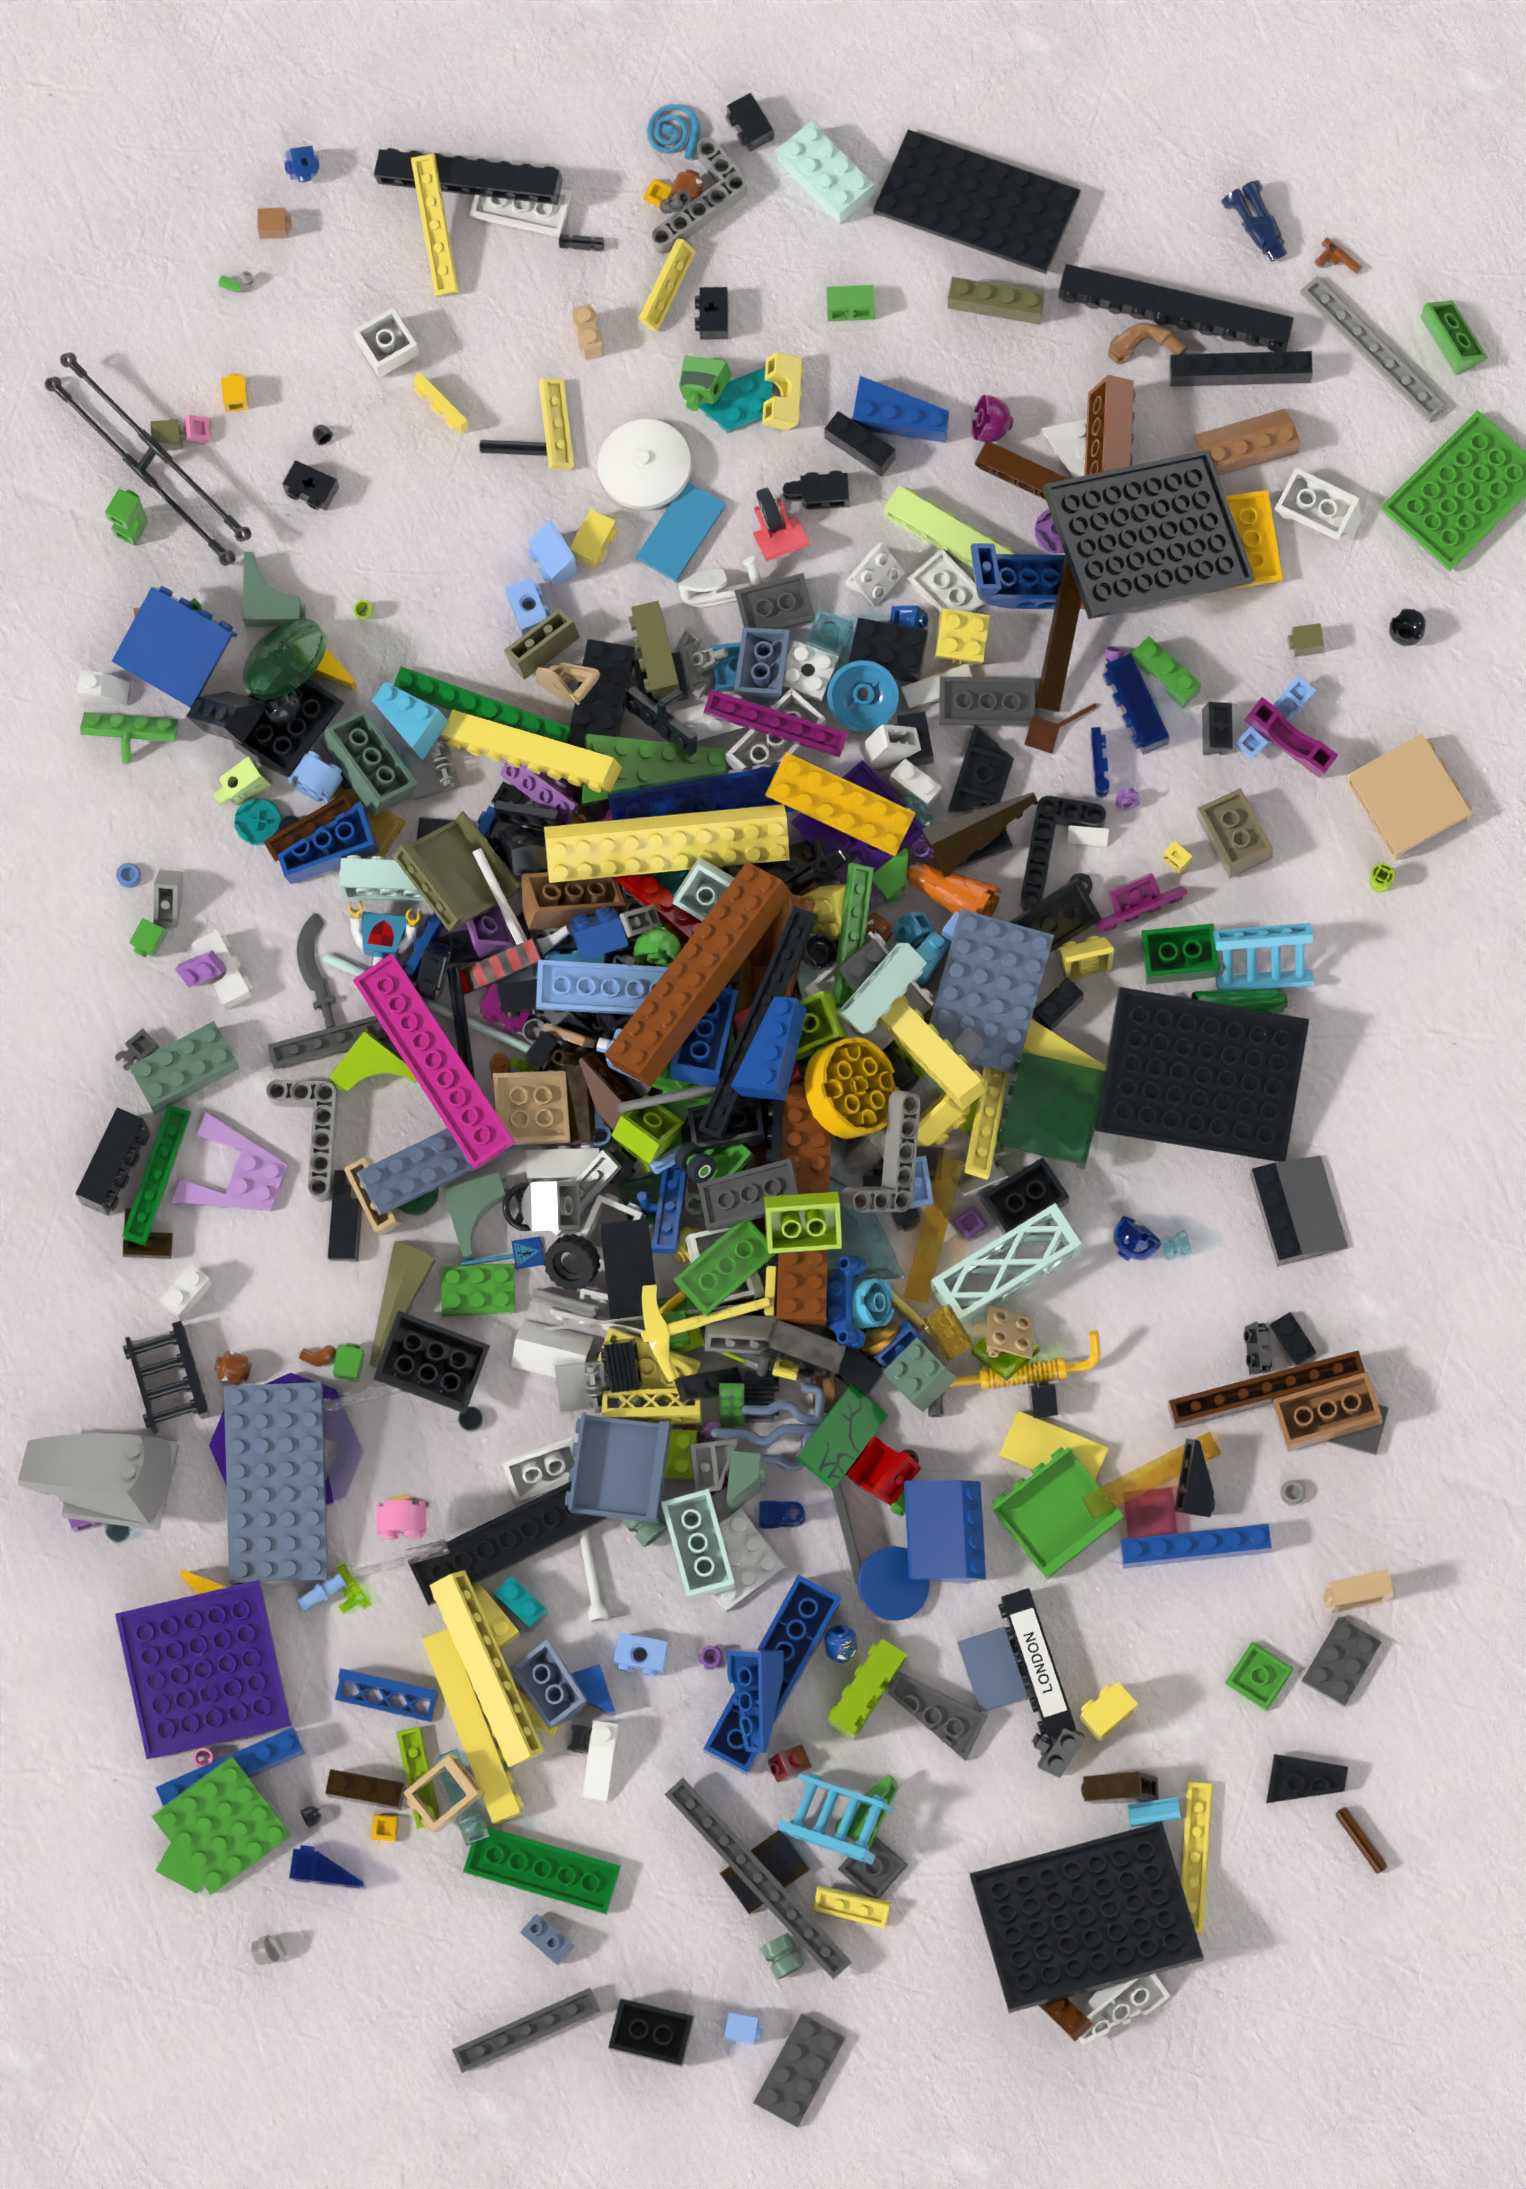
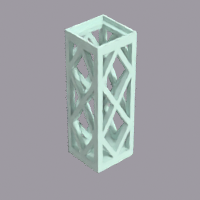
M1055 1203L931 1280V1291L956 1330L986 1313L988 1305L996 1307L1080 1255L1082 1243ZM1055 1232L1054 1235H1032L1034 1233ZM1023 1242H1050L1042 1259H1015ZM1060 1242H1061V1243L1063 1244L1064 1248H1062L1061 1250H1059L1058 1252H1056V1250H1057V1248H1058V1246H1059V1244H1060ZM1010 1248L1005 1259H993ZM1012 1265H1035L1032 1268H1011ZM980 1266H1001V1268H979V1267H980ZM1007 1274H1020L1002 1286ZM970 1275H997L989 1292H962ZM956 1282L952 1291L950 1292L948 1286ZM982 1298L978 1301H957L958 1299Z

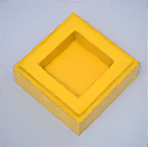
M653 178L643 196V201L660 208L661 201L667 199L672 194V186Z
M373 1814L371 1840L396 1842L399 1817Z

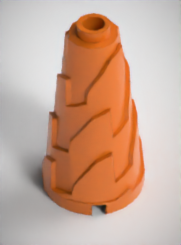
M920 862L916 865L912 864L907 871L909 883L913 887L930 896L952 914L963 909L992 917L1000 900V897L995 895V892L1001 893L999 887L977 879L966 878L951 872L950 876L944 878L939 868L924 862L923 864Z

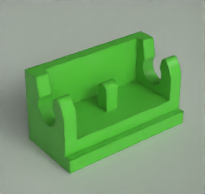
M873 285L827 287L828 321L874 320Z

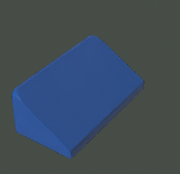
M907 1320L899 1326L900 1328L895 1338L883 1350L873 1355L885 1369L916 1338L926 1342Z

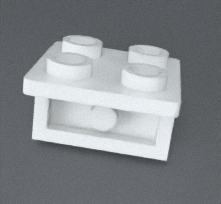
M879 543L858 565L845 583L850 589L864 594L870 604L876 607L902 577L904 570L886 546Z

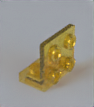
M950 1304L939 1307L923 1319L926 1331L933 1336L938 1344L937 1347L940 1354L946 1357L947 1361L974 1346Z

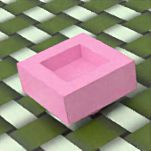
M194 415L184 417L185 440L201 443L210 441L208 418Z

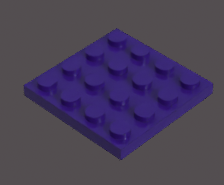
M863 760L842 777L851 783L905 807ZM800 813L791 821L792 826L811 845L815 840L822 841L825 856L835 854L839 850L846 848L852 858L849 864L856 863L874 868L873 874L894 857L804 813ZM915 816L897 854L904 848H908L923 835L922 828L925 827ZM848 868L837 873L845 884Z

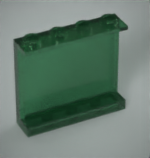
M1023 1052L1021 1059L1016 1058L1013 1072L1017 1073L1015 1082H1010L1008 1095L1012 1097L1010 1105L1005 1104L1002 1115L1006 1122L1004 1128L999 1127L996 1141L1000 1142V1150H1003L1004 1147L1074 1163L1076 1168L1085 1169L1100 1107L1104 1071Z

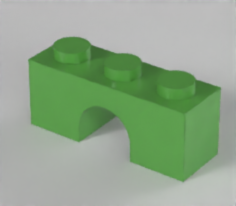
M118 488L105 514L107 519L114 523L111 527L114 536L135 546L146 528L148 520L139 495L127 489L124 491Z
M1150 636L1132 652L1131 661L1148 677L1151 674L1157 677L1165 686L1166 693L1181 707L1184 708L1200 692L1201 683Z

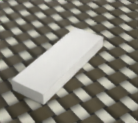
M968 663L901 687L908 710L911 711L939 700L940 676L973 677Z

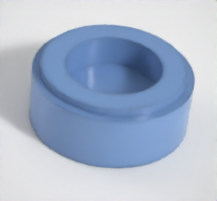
M125 863L118 868L116 877L121 886L133 888L139 884L141 873L135 864Z

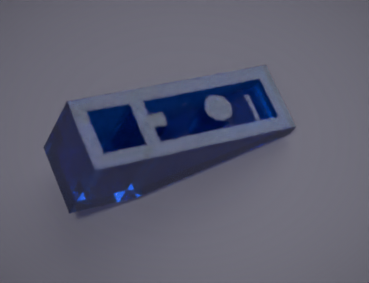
M300 1845V1849L293 1848L289 1875L291 1881L366 1890V1884L320 1852L315 1851V1847Z

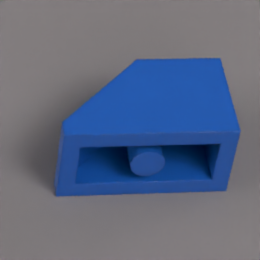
M600 1664L571 1673L586 1696L587 1704L610 1716L616 1714Z

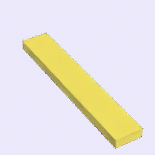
M435 154L413 157L411 162L434 293L436 297L457 293L459 288Z
M984 1067L982 1077L984 1079L985 1093L978 1098L964 1172L987 1180L991 1172L1009 1074Z
M1187 1782L1181 1885L1196 1934H1203L1213 1783Z

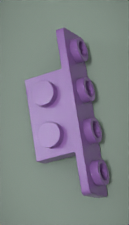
M507 761L505 762L500 773L503 778L544 809L553 808L559 811L565 824H570L578 804L571 799L576 790L569 785L566 779L555 780L549 777L547 773L535 774L529 771L527 767L520 766V768H515L509 765Z

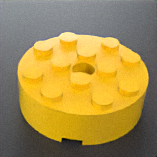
M855 1037L825 1045L818 1049L811 1057L804 1076L806 1097L813 1117L828 1132L840 1138L854 1139L879 1131L887 1125L889 1097L895 1090L899 1089L895 1087L892 1073H895L893 1066L884 1052L874 1043Z

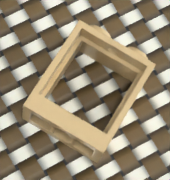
M1386 1569L1330 1581L1327 1589H1325V1593H1323L1326 1608L1330 1607L1331 1612L1336 1613L1390 1601L1394 1592L1389 1571Z
M447 1755L403 1792L407 1797L406 1803L413 1811H418L422 1817L420 1819L421 1823L427 1830H432L433 1832L442 1831L485 1794L456 1755ZM447 1768L466 1793V1796L436 1820L416 1793Z

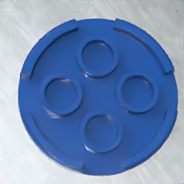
M899 1546L880 1548L872 1553L862 1564L857 1581L861 1601L875 1614L874 1616L887 1621L904 1620L916 1614L928 1597L930 1585L929 1581L909 1580L908 1549Z

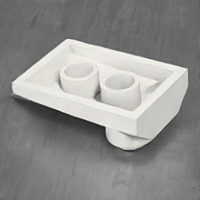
M1295 467L1274 509L1284 519L1296 520L1337 540H1352L1364 517L1359 507L1358 497Z

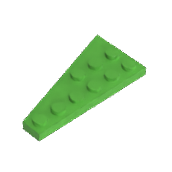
M587 734L585 736V749L614 757L622 766V769L611 793L603 790L600 793L588 788V786L583 785L582 806L624 795L628 796L655 790L669 785H678L687 781L723 775L726 772L727 749L697 746V753L688 756L673 743Z

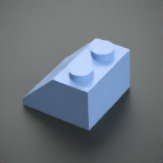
M553 520L547 521L529 540L530 549L527 551L534 563L538 561L541 569L539 571L544 581H550L554 587L578 572L575 557Z

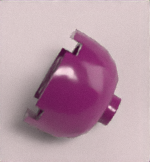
M981 395L974 410L978 415L977 421L972 420V436L974 440L992 443L1002 439L1007 431L1011 430L1013 417L1010 416V409L1002 399L992 395Z

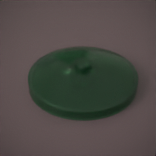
M310 619L291 620L270 631L253 648L246 660L243 669V682L246 688L255 697L260 699L278 698L295 690L313 674L324 656L327 643L324 631Z

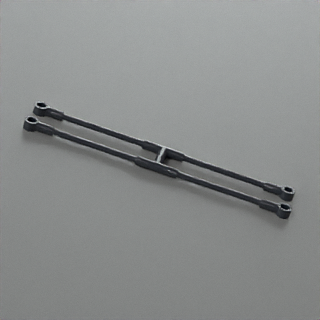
M74 353L62 354L60 357L62 366L70 367L81 379H84L149 446L141 461L138 463L129 453H126L72 399V396L61 386V380L58 377L47 378L45 380V388L50 392L54 391L65 403H68L122 457V460L208 543V546L219 556V562L223 566L233 564L235 562V554L230 550L226 551L215 539H212L146 471L155 455L157 454L166 464H169L224 519V522L235 532L237 541L249 540L252 534L251 530L248 527H242L231 515H227L172 460L173 457L145 429L142 430L87 375V371L79 365Z

